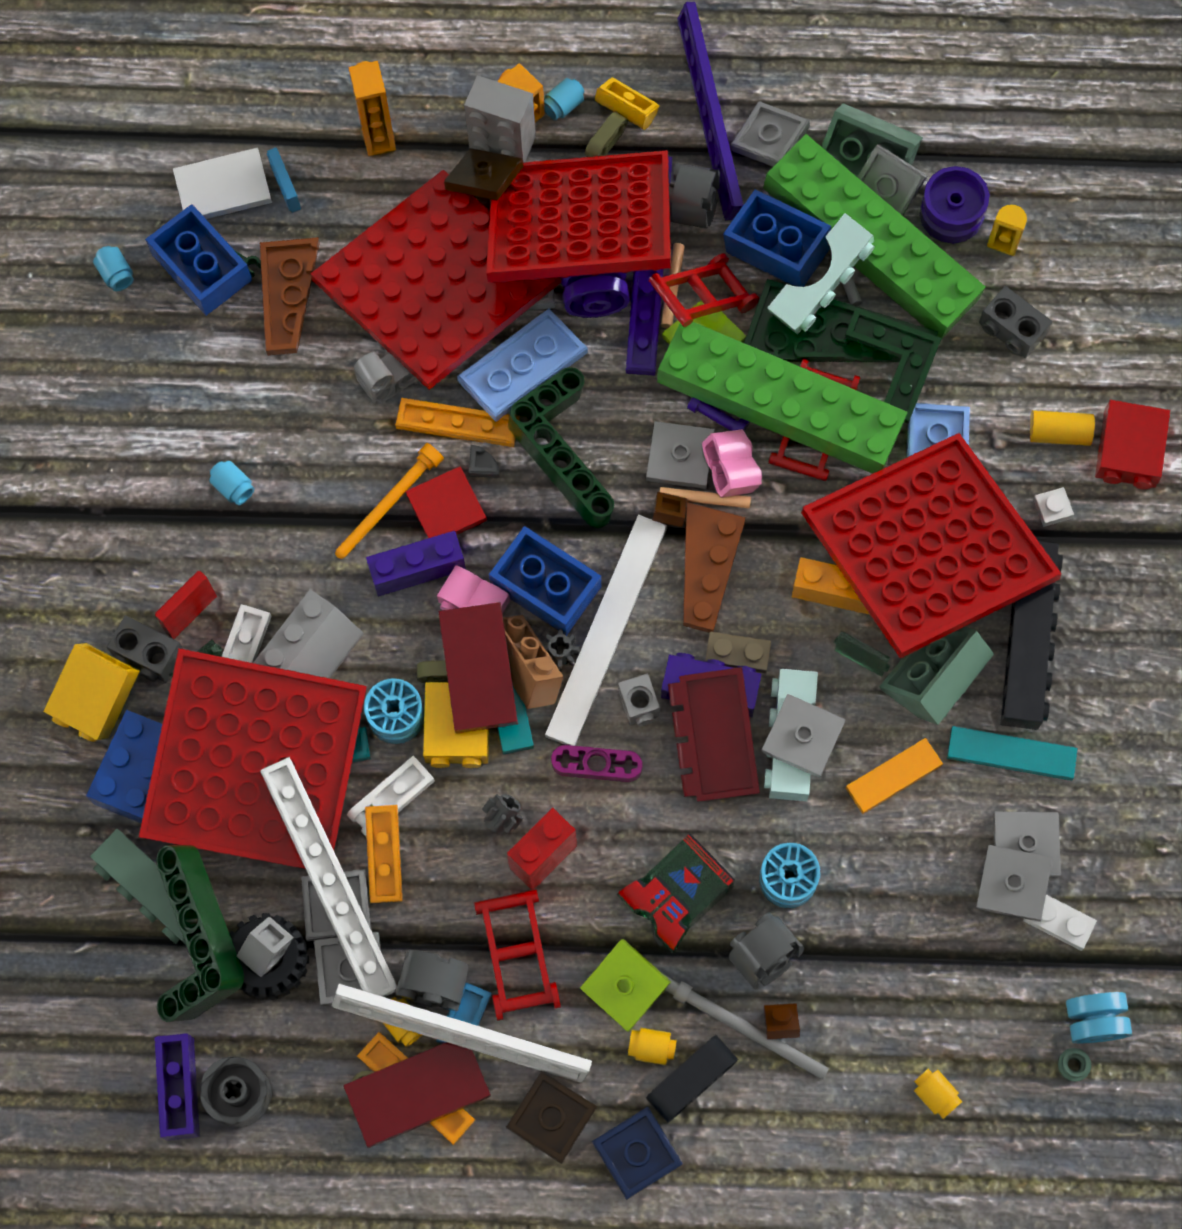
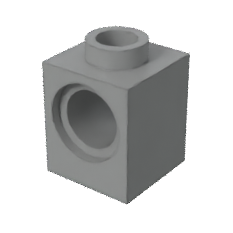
M648 673L618 683V693L629 724L645 726L656 721L655 717L660 716V706ZM636 697H644L649 703L644 708H636L631 702Z
M268 917L249 933L237 957L257 975L262 977L281 960L294 937L271 917Z

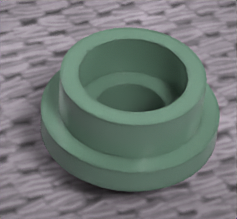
M1070 1048L1059 1056L1058 1070L1069 1081H1081L1090 1073L1091 1060L1083 1050ZM1074 1059L1079 1063L1078 1071H1072L1069 1068V1060Z

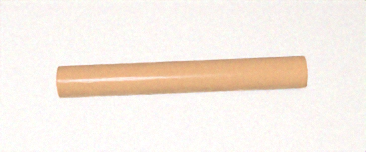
M681 243L673 244L669 275L681 272L685 245ZM679 285L669 287L676 298ZM664 302L661 327L668 329L673 324L674 314Z
M660 487V492L687 498V502L750 509L751 496L736 495L721 498L718 493Z

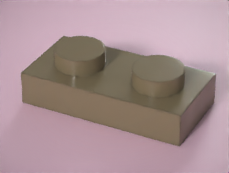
M710 632L705 662L708 659H715L724 662L727 667L748 666L754 668L758 673L766 674L771 641Z

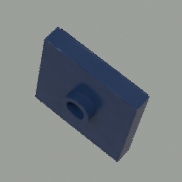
M649 1107L644 1108L592 1141L626 1200L683 1165Z

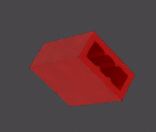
M1109 400L1103 415L1095 478L1103 479L1104 482L1109 484H1119L1121 482L1133 484L1138 489L1156 488L1162 478L1171 410Z
M552 807L507 852L510 870L531 890H534L577 847L576 829Z

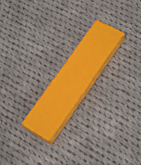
M401 398L395 424L396 429L515 447L516 438L508 428L510 414L504 415L495 422L484 410Z
M380 1032L357 1055L373 1072L408 1058ZM464 1109L432 1121L430 1124L454 1146L476 1120Z

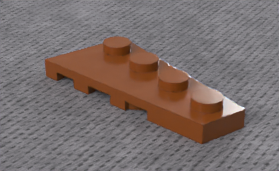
M319 237L260 242L267 356L298 352L312 284L310 274L315 269L320 245Z
M687 502L683 626L708 633L714 632L745 524V517Z

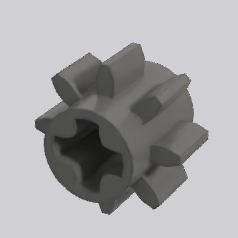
M562 629L559 630L558 635L553 637L547 634L548 646L544 645V648L553 662L558 665L559 671L562 670L563 665L568 663L574 666L575 662L572 656L580 653V647L572 646L575 642V635L567 637L563 635ZM558 646H564L563 654L558 655Z
M496 794L493 799L489 798L482 808L487 813L484 818L486 826L495 833L501 834L505 831L509 834L512 829L516 830L523 820L518 815L521 810L520 803L514 797L507 794L501 796Z

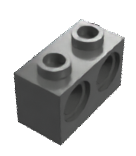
M1004 286L983 310L979 324L982 325L983 330L987 334L1002 340L1012 353L1020 354L1026 359L1048 334L1053 321L1008 287ZM995 313H1005L1008 318H999ZM1026 330L1030 332L1032 336H1023L1019 331Z
M126 615L106 647L114 658L139 669V674L152 682L159 679L165 683L174 670L178 648L183 649L178 641ZM128 641H138L134 649L124 650V646ZM155 654H165L164 659L160 663H151V659Z

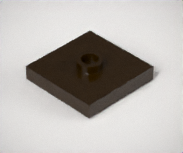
M470 148L444 180L445 190L498 200L524 167L523 159Z
M541 1071L509 1121L506 1129L562 1164L594 1114L597 1106Z

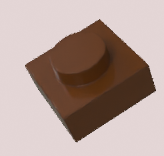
M657 492L652 520L682 527L685 519L687 498Z
M796 1003L764 1005L767 1040L800 1038Z

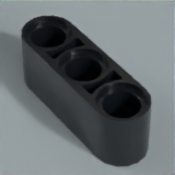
M715 1035L653 1089L646 1099L662 1118L669 1123L738 1061V1058Z

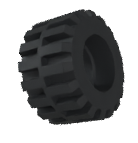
M262 913V917L259 918L256 915L249 916L250 921L245 924L241 921L237 924L239 929L236 932L231 930L230 937L237 954L249 933L266 918L271 917L269 913ZM279 915L271 918L294 937L285 951L281 965L275 971L260 977L239 959L244 973V982L240 989L250 997L252 995L260 1000H264V998L275 1000L281 994L287 996L291 993L289 990L293 986L297 989L301 984L299 981L301 976L305 977L308 971L305 968L306 964H309L306 942L296 927L289 920L287 922Z

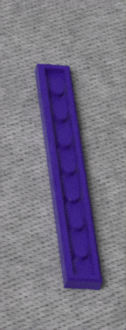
M685 2L677 20L712 169L720 171V189H717L723 216L725 221L733 220L742 208L743 200L696 3Z
M668 156V157H669V187H670V185H671L672 158H673L672 156ZM664 269L657 271H634L626 374L651 376L656 374L661 297L648 280L655 273L663 277Z

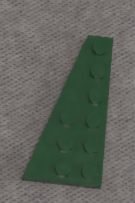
M770 279L766 280L744 342L788 362H802L803 359L809 362H900L901 358L845 338L846 331L857 306L835 299L826 308L821 306L814 314L816 320L806 332L801 330L797 335L771 314L767 308L786 285ZM857 307L934 336L938 335V331Z

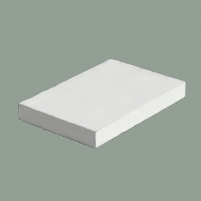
M258 147L173 168L182 209L184 210L193 204L205 219L272 203Z

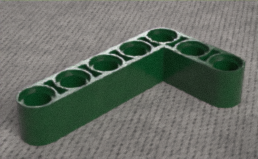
M568 367L558 372L512 406L508 428L586 523L592 527L601 528L610 521L614 509V500L549 423L550 420L580 399L585 382L584 376L578 369ZM572 383L576 388L568 389L563 384ZM548 399L553 404L546 406L540 403L539 400ZM523 415L526 416L530 421L520 422L516 419V417ZM544 438L548 441V444L540 445L535 439ZM557 460L564 461L568 466L565 468L557 467L554 464V462ZM581 483L587 489L584 491L577 490L573 484ZM601 506L606 512L603 514L596 513L592 507Z
M166 845L158 851L157 867L196 971L163 993L157 1001L159 1017L165 1022L195 1019L238 991L243 985L244 973L199 851L193 845Z

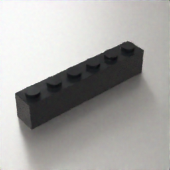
M1039 541L1061 572L1063 555L1058 554L1059 544ZM1055 582L1013 602L1011 605L1000 725L1038 730L1043 721L1048 720L1050 704L1045 702V691H1050L1052 673L1047 672L1048 661H1053L1055 643L1050 642L1051 631L1055 632L1058 619V614L1053 613V603L1058 602L1060 595V584Z

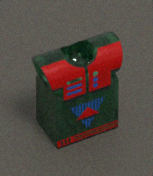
M689 833L645 877L623 888L617 893V896L634 914L650 920L654 927V935L671 953H674L689 928L733 889L735 879Z

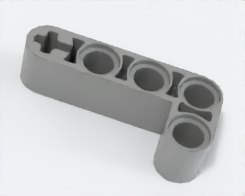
M371 352L361 357L354 365L357 381L375 405L387 401L418 380L390 353L380 359L375 352Z

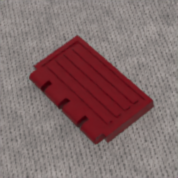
M738 667L679 676L680 682L668 684L671 706L683 704L684 710L672 712L675 737L688 736V742L676 743L680 769L692 767L693 773L681 774L684 797L696 796L697 802L760 793L743 668Z

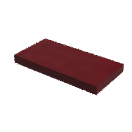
M501 602L438 611L455 734L518 725Z
M448 1042L343 1085L367 1148H371L491 1097L473 1051Z

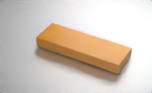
M924 738L848 784L845 789L861 813L865 814L937 770L943 763L928 740Z
M398 805L366 806L370 903L403 901Z

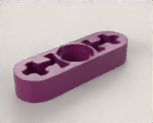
M562 745L557 747L551 756L553 770L558 775L566 777L633 782L642 773V760L633 751ZM563 754H569L571 760L579 761V754H584L583 770H578L579 763L572 762L568 764V768H563L561 762L557 761V759H562ZM593 756H601L605 759L606 766L599 772L592 771L588 767L589 759ZM610 757H616L615 764L620 765L625 764L626 759L632 760V765L637 766V768H633L630 774H626L623 767L614 766L615 773H609L611 769Z

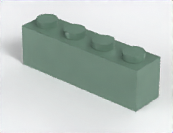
M116 829L90 856L97 863L93 869L106 881L111 877L120 884L116 890L129 902L133 898L140 902L143 906L139 911L152 923L158 919L166 927L162 932L171 941L177 944L181 940L185 944L157 864L120 830Z

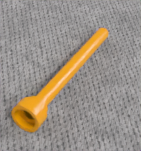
M426 443L418 451L419 456L416 458L417 462L336 549L335 555L337 558L344 559L426 469L430 471L432 467H438L444 460V457L436 448Z

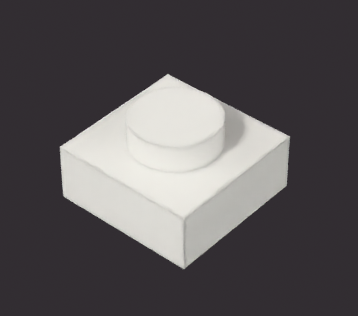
M1064 487L1035 495L1033 499L1043 527L1070 520L1074 516Z

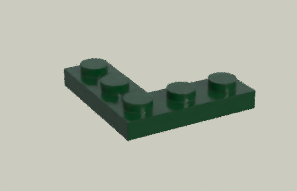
M856 307L845 338L901 358L884 402L907 411L904 422L909 424L941 338Z

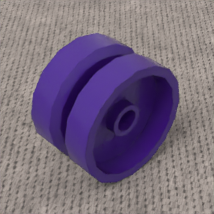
M959 166L943 168L933 174L925 186L919 213L922 226L928 234L940 242L952 244L965 242L975 236L983 224L988 208L990 194L986 182L978 173L969 168Z
M617 272L561 278L563 288H565L563 300L566 312L582 318H598L620 312L630 302L629 290L625 282L626 273Z

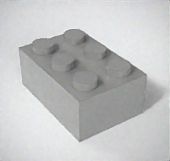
M477 75L464 104L469 148L519 157L523 159V162H526L536 138L533 93Z

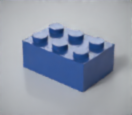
M755 189L723 233L726 253L796 287H804L830 250L826 235L831 231V225Z
M193 204L145 239L152 256L206 316L252 281L248 265Z
M526 526L522 528L489 573L490 583L507 592L512 601L558 631L562 629L563 634L566 636L602 587L601 575Z
M128 710L125 711L86 794V797L94 805L142 823L162 723Z

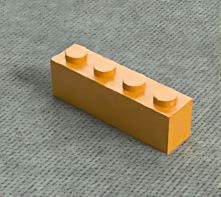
M363 61L355 66L348 67L368 156L396 150L386 91L378 61Z
M800 557L792 598L869 614L837 565Z

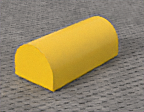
M613 77L597 88L595 94V102L612 112L619 113L627 118L629 122L643 130H646L653 122L660 106Z
M1006 205L998 211L987 243L988 248L1015 256L1027 222V215L1021 207Z
M1031 411L1030 442L1091 446L1095 431L1094 414Z

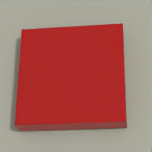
M461 466L405 491L427 538L455 531L456 535L487 521Z
M199 570L155 613V616L166 634L175 639L217 595L208 578Z

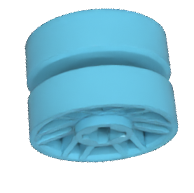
M391 678L380 681L368 692L364 702V712L369 726L376 737L387 743L401 744L413 739L420 732L424 724V708L420 695L413 685L401 679Z
M783 843L777 845L767 853L763 860L759 874L760 888L764 896L776 906L783 908L799 907L813 896L820 879V866L813 852L801 844ZM786 873H794L793 878H785Z
M1098 993L1066 1000L1068 1018L1083 1020L1070 1025L1072 1043L1106 1042L1133 1035L1130 1018L1123 1016L1115 1017V1015L1128 1011L1126 993Z

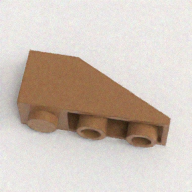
M523 615L504 617L503 623L514 689L527 709L555 704L563 675Z

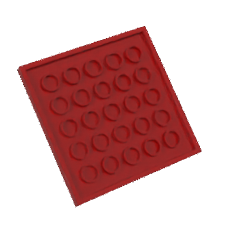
M668 150L523 162L524 167L498 200L491 199L486 268L488 283H505L516 280H538L554 277L567 278L570 276L617 272L628 273L642 270L657 271L671 268Z
M445 170L440 171L310 274L312 281L428 390L433 388L561 283V277L488 283L486 268L490 210L473 195L445 190L444 180L449 175Z
M960 433L802 507L801 514L900 659L1060 580L1062 574Z
M178 648L139 838L175 845H193L201 850L305 869L260 770L290 757L334 850L367 686Z

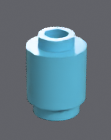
M565 78L544 96L545 113L555 121L558 118L567 116L584 101L583 94L585 91L582 85L575 79Z
M105 246L96 252L93 264L108 287L117 292L128 288L133 283V271L118 247Z
M232 461L218 462L211 469L209 482L229 502L242 505L254 493L255 488L251 485L252 481Z

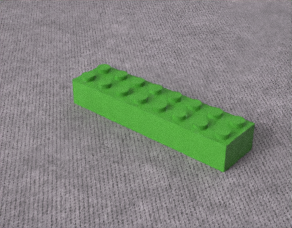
M807 134L766 174L763 189L775 199L831 225V229L846 213L874 236L872 245L875 248L864 261L859 259L854 267L925 328L938 331L937 337H940L941 340L980 299L986 288L985 285Z
M695 322L686 327H683L681 323L679 324L658 368L657 383L872 474L884 469L908 413Z

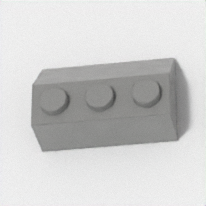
M310 589L253 663L331 678L364 633L338 608Z

